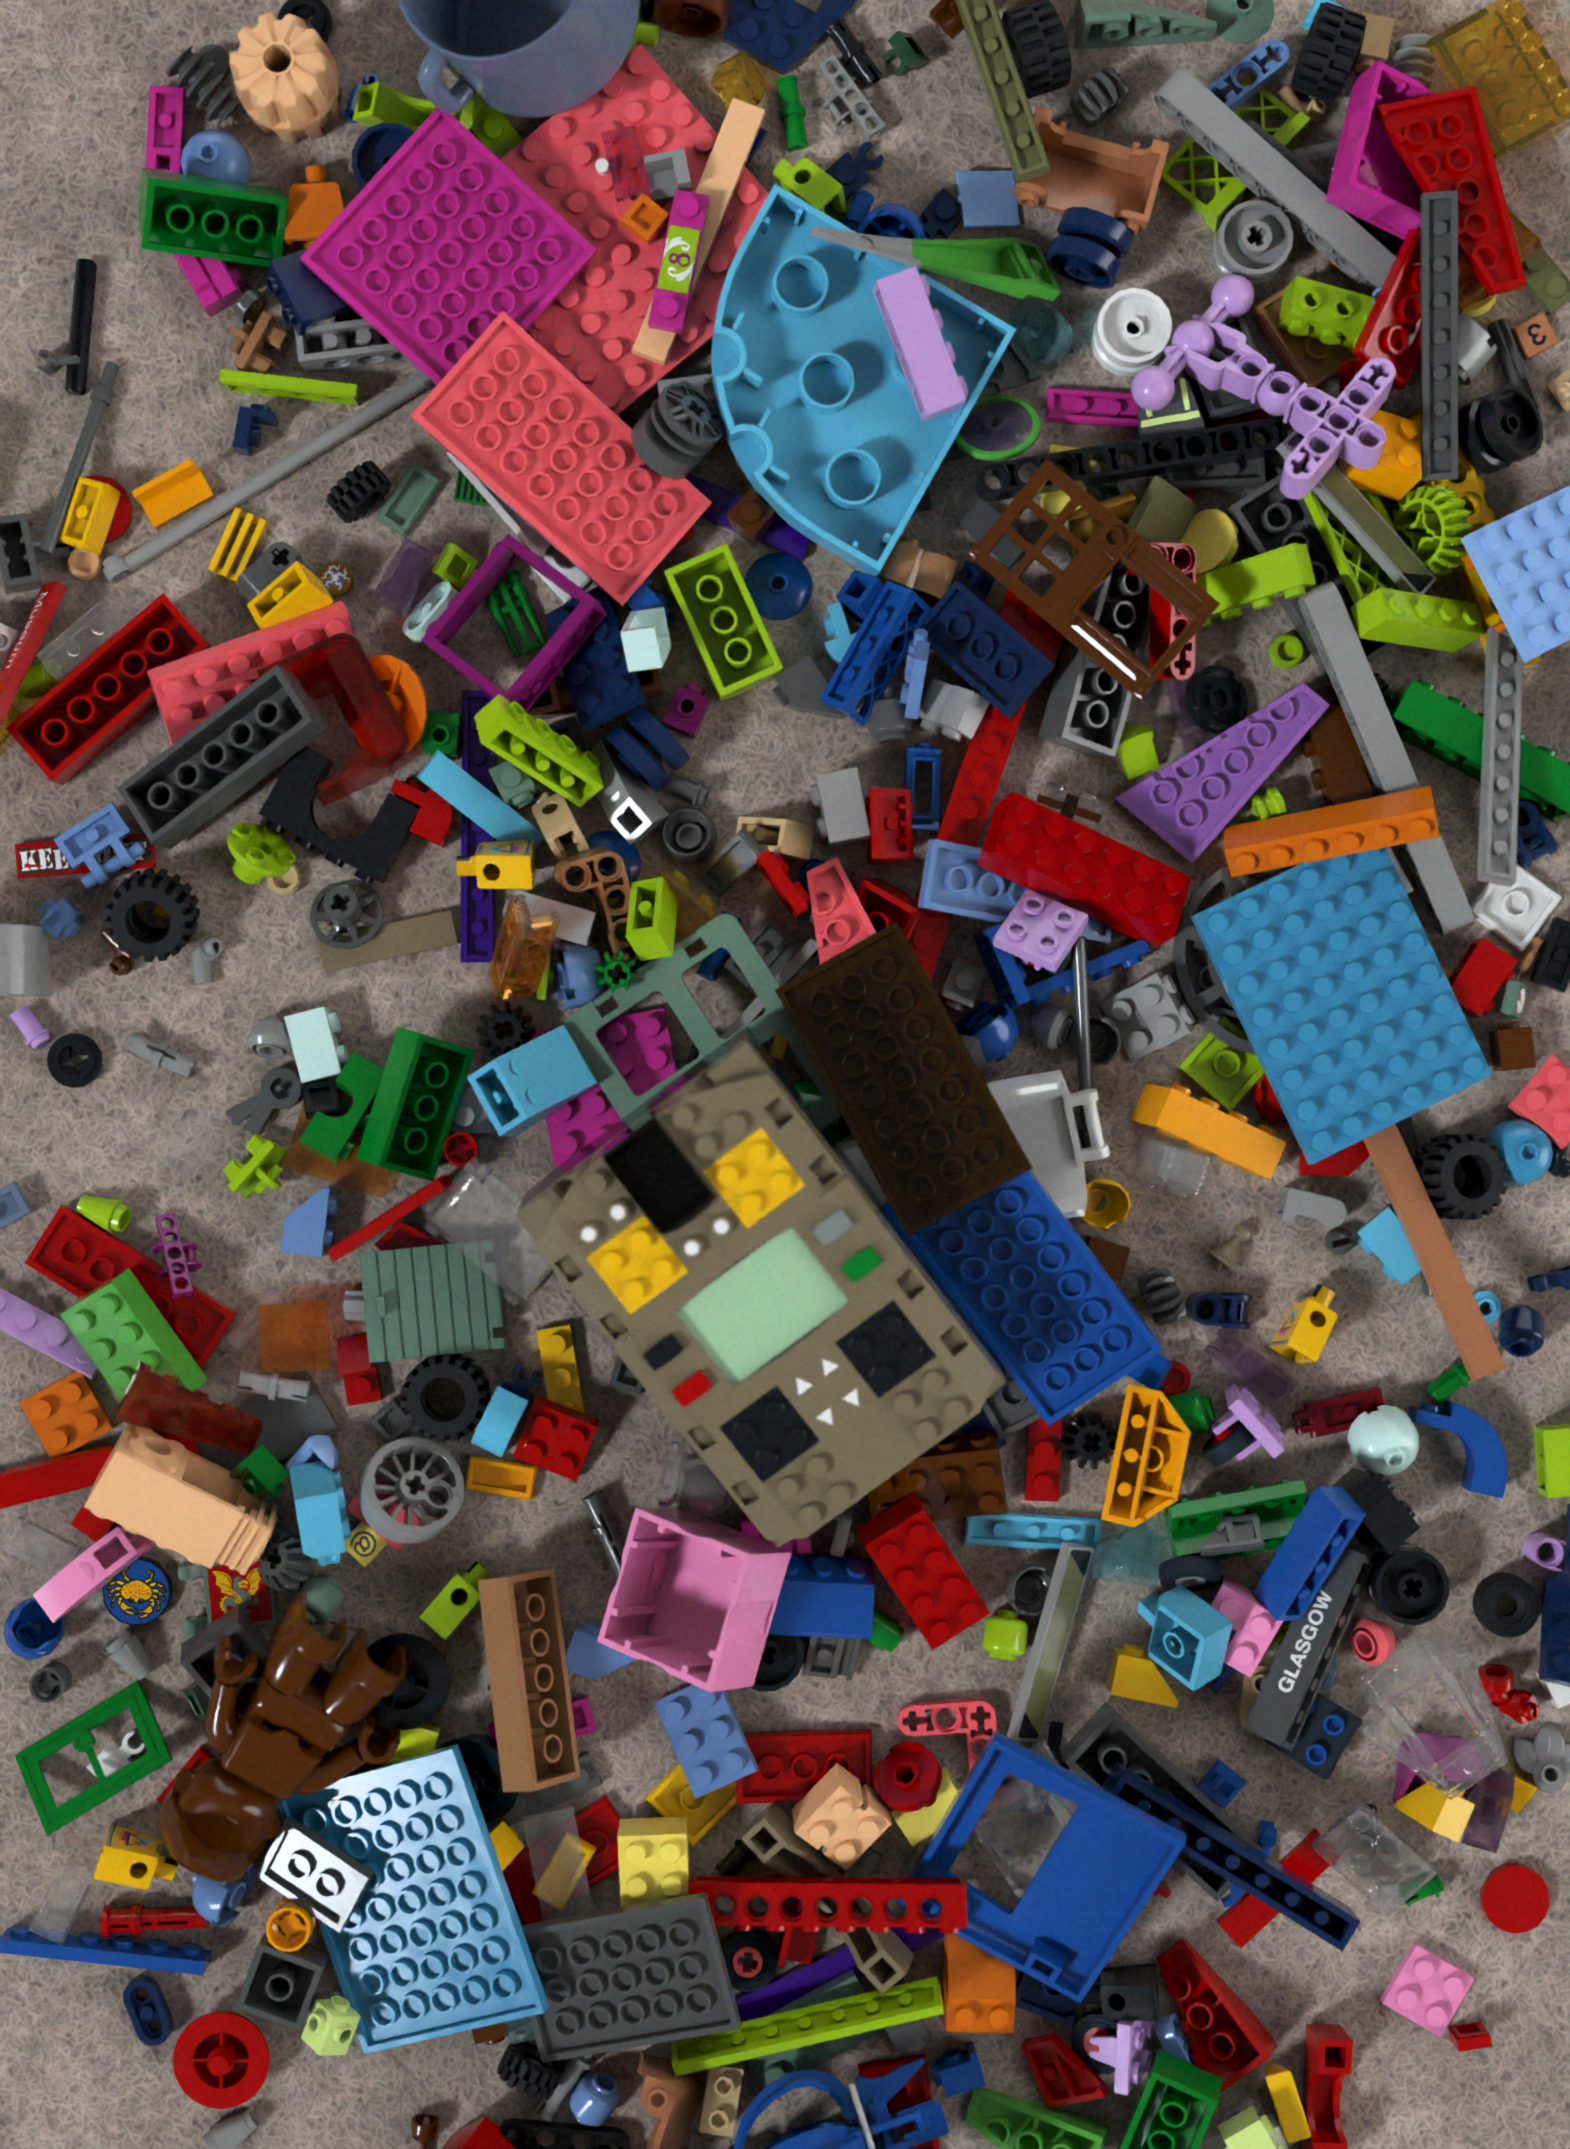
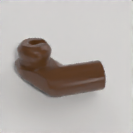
M106 928L101 937L114 948V957L112 963L109 964L110 970L117 976L129 974L135 965V959L130 957L132 952L128 949L124 952L119 950L120 942L118 940L112 942L109 937L113 929Z

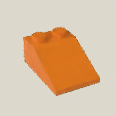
M945 1934L941 1976V1995L945 2014L939 2015L945 2031L1014 2033L1016 2006L1015 1967L955 1934Z

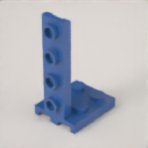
M1000 924L987 928L973 936L998 997L1005 998L1011 1008L1029 1001L1032 1007L1051 1000L1049 993L1057 989H1061L1062 994L1074 990L1073 968L1025 987L1023 981L1026 980V974L1019 961L1015 962L1012 954L993 946V937L999 930ZM1139 940L1086 962L1087 977L1091 976L1092 980L1096 981L1111 975L1110 967L1122 963L1125 969L1142 962L1141 954L1151 951L1148 943L1144 940Z

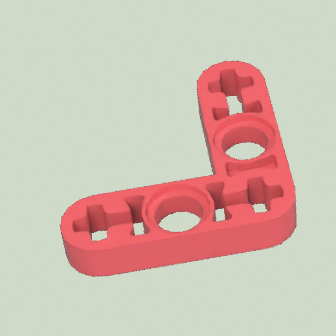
M985 1698L911 1702L903 1705L897 1713L899 1729L907 1736L966 1733L968 1774L979 1757L973 1752L975 1742L981 1739L988 1741L993 1732H997L994 1707ZM978 1706H983L984 1712H989L988 1716H984L983 1724L985 1730L991 1728V1733L980 1731L971 1734V1730L978 1731L976 1717H970L972 1713H976ZM943 1708H950L956 1714L954 1722L950 1725H942L936 1720L937 1713ZM931 1709L930 1717L933 1727H927V1720L917 1721L914 1728H910L908 1722H903V1719L908 1718L911 1711H915L917 1717H927L925 1710ZM999 1786V1788L997 1789V1791H996V1793L994 1794V1796L997 1795V1793L999 1792L1000 1786Z

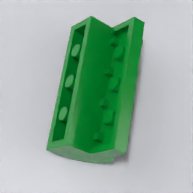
M1283 1479L1277 1481L1274 1485L1264 1487L1252 1485L1238 1492H1215L1206 1498L1196 1500L1184 1498L1176 1501L1164 1509L1172 1557L1200 1556V1547L1208 1540L1224 1516L1257 1512L1265 1543L1264 1549L1204 1557L1213 1558L1218 1561L1277 1549L1284 1542L1294 1520L1299 1517L1305 1507L1308 1492L1304 1480Z

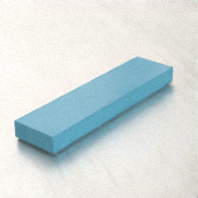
M439 750L434 753L416 776L497 841L534 839L536 849L544 839V835L539 829Z
M1023 1512L965 1517L964 1544L1060 1550L1062 1542L1088 1544L1095 1548L1093 1553H1100L1102 1520L1098 1517Z

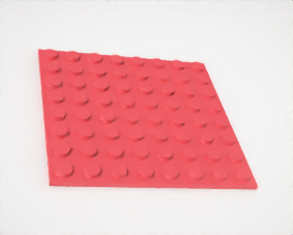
M641 44L627 54L619 70L599 92L579 106L553 115L500 158L508 168L597 249V254L527 331L617 416L657 385V381L663 380L712 339L718 302L728 269L740 244L769 195L745 166L689 304L683 334H677L665 366L634 355L632 348L654 296L668 227L667 222L652 242L647 245L621 225V218L641 193L651 199L643 157L684 148L691 178L692 192L695 193L718 136L717 132ZM600 158L606 159L610 165L611 173L609 172L604 176L600 175L595 168L596 161ZM673 199L657 202L656 204L668 212L670 217Z

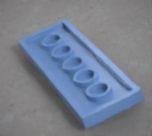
M929 839L918 908L1003 924L1027 888L978 866L977 862L982 850L981 848ZM1088 917V924L1080 936H1084L1085 941L1110 944L1112 928Z

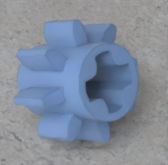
M62 897L59 901L49 898L39 908V911L43 913V918L39 921L40 925L56 939H59L62 935L72 938L83 927L78 922L82 915L81 910L65 897Z

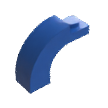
M1445 1400L1443 1413H1441V1406L1421 1402L1420 1408L1409 1406L1408 1416L1412 1422L1452 1431L1462 1442L1466 1453V1465L1461 1483L1463 1488L1471 1492L1499 1498L1504 1497L1508 1468L1505 1450L1497 1433L1484 1418L1474 1411L1448 1400Z

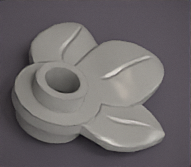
M1546 1722L1538 1730L1534 1742L1515 1738L1512 1744L1515 1761L1520 1769L1531 1774L1535 1786L1541 1791L1548 1793L1557 1792L1562 1789L1566 1783L1567 1775L1570 1774V1744H1564L1561 1732L1553 1724ZM1548 1768L1552 1769L1555 1773V1778L1551 1782L1545 1778V1771Z

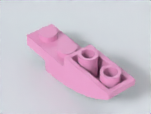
M117 1526L65 1566L35 1592L33 1596L52 1623H55L111 1582V1578L154 1548L156 1544L140 1534L129 1533L122 1526L120 1528Z

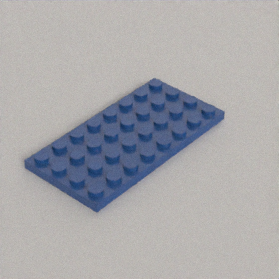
M1031 1170L909 1237L903 1230L889 1202L884 1203L883 1208L1048 1426L1163 1350L1161 1343Z

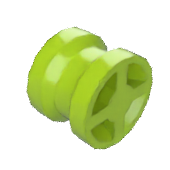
M1275 786L1266 789L1265 794H1253L1248 799V805L1255 821L1287 815L1285 802Z

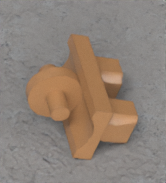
M265 311L260 315L256 325L246 320L241 330L231 326L228 334L235 339L230 350L239 355L234 366L240 371L272 374L275 367L274 361L262 355L266 346L269 345L283 352L291 339L288 332L277 324L271 314Z

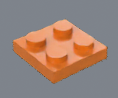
M77 1371L19 1402L50 1459L65 1456L115 1428L89 1379Z

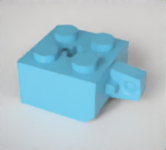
M323 1461L290 1466L289 1471L303 1554L312 1559L317 1558L319 1566L339 1563L340 1554L346 1553L344 1539L351 1538L340 1471L333 1472Z
M1182 1584L1159 1597L1152 1593L1139 1601L1137 1612L1152 1626L1148 1645L1149 1658L1192 1691L1197 1690L1221 1675L1233 1625L1231 1620Z

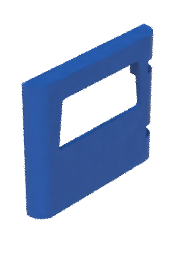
M994 1731L908 1877L960 1878L950 1871V1867L1003 1779L1008 1774L1075 1802L1078 1805L1013 1909L1005 1908L967 1883V1928H960V1933L955 1935L1081 2003L1185 1846L1187 1834ZM898 1898L897 1903L907 1908L906 1903ZM934 1898L926 1899L922 1903L924 1910L930 1914H936L940 1907H942L940 1902ZM1036 1959L1050 1967L1048 1973L1033 1965Z

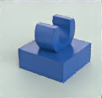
M1218 1758L1197 1785L1222 1807L1226 1808L1246 1784V1781Z

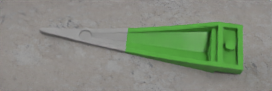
M814 226L809 235L913 267L916 266L923 270L1023 300L1028 295L1034 299L1042 298L1054 302L1061 292L1039 245L1014 237L967 240L909 239L861 234Z

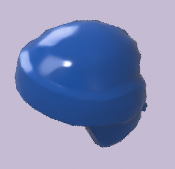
M30 1598L23 1600L10 1611L4 1623L3 1636L7 1646L17 1656L26 1659H37L49 1655L59 1645L64 1634V1622L62 1617L55 1623H52L37 1600ZM34 1625H41L40 1630H38Z

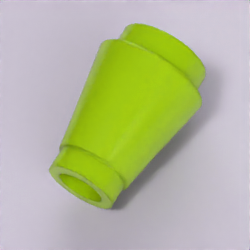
M83 1195L77 1204L78 1214L83 1215V1217L110 1233L115 1231L123 1232L128 1226L132 1215L131 1207L127 1206L123 1200Z

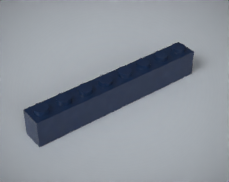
M1116 1762L1103 1783L1102 1789L1186 1833L1187 1840L1181 1850L1182 1852L1337 1949L1344 1950L1361 1921L1349 1906L1120 1763Z

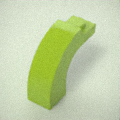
M375 82L359 86L352 120L367 128L383 122L399 123L415 132L437 107L429 100L414 98L402 94L381 82ZM472 99L463 109L451 114L468 130L473 123L472 114L475 101Z

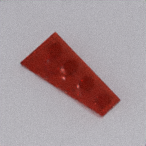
M142 1361L139 1362L118 1406L116 1420L250 1455L262 1432V1421L226 1403L218 1405L208 1399V1394L198 1389L192 1392L178 1385V1379L168 1374L162 1377L150 1371V1365Z

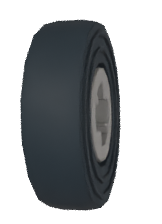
M1184 1556L1169 1559L1159 1565L1158 1571L1161 1586L1169 1590L1182 1584L1190 1591H1199L1214 1587L1221 1581L1219 1563L1213 1558Z

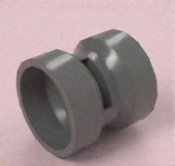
M61 1662L47 1663L32 1676L29 1683L31 1695L41 1703H50L57 1700L69 1689L72 1683L71 1672Z

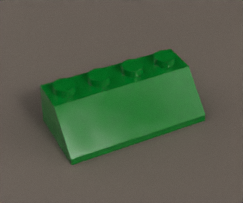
M142 168L139 195L140 247L145 250L269 267L271 260L282 257L289 199L278 188Z

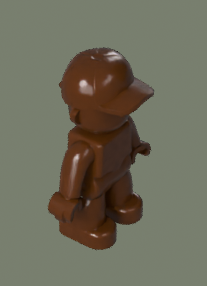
M302 1590L273 1630L267 1645L266 1657L253 1690L237 1713L240 1681L245 1680L257 1667L258 1654L251 1650L242 1661L230 1659L233 1644L231 1636L224 1635L215 1648L214 1673L216 1678L205 1719L207 1739L213 1749L222 1754V1757L212 1758L198 1766L195 1770L189 1768L182 1770L175 1778V1785L164 1799L158 1816L160 1837L178 1864L202 1877H208L214 1881H236L243 1877L252 1861L261 1853L265 1847L266 1839H270L278 1833L281 1817L277 1814L279 1808L278 1798L288 1799L293 1793L310 1795L324 1790L366 1762L383 1764L389 1761L395 1755L400 1744V1728L390 1730L382 1736H372L374 1717L368 1713L373 1710L382 1697L391 1695L405 1677L406 1651L404 1647L399 1646L381 1669L368 1656L366 1651V1630L360 1628L336 1661V1668L330 1673L321 1666L331 1662L346 1643L347 1619L341 1617L327 1637H323L307 1621V1593ZM363 1719L359 1726V1741L354 1739L331 1750L342 1740L351 1724Z

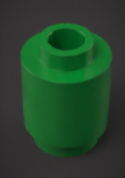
M874 1607L871 1639L862 1640L880 1651L886 1649L892 1652L899 1644L904 1628L899 1626L898 1620Z

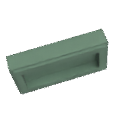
M413 461L376 516V519L406 538L442 484V480Z

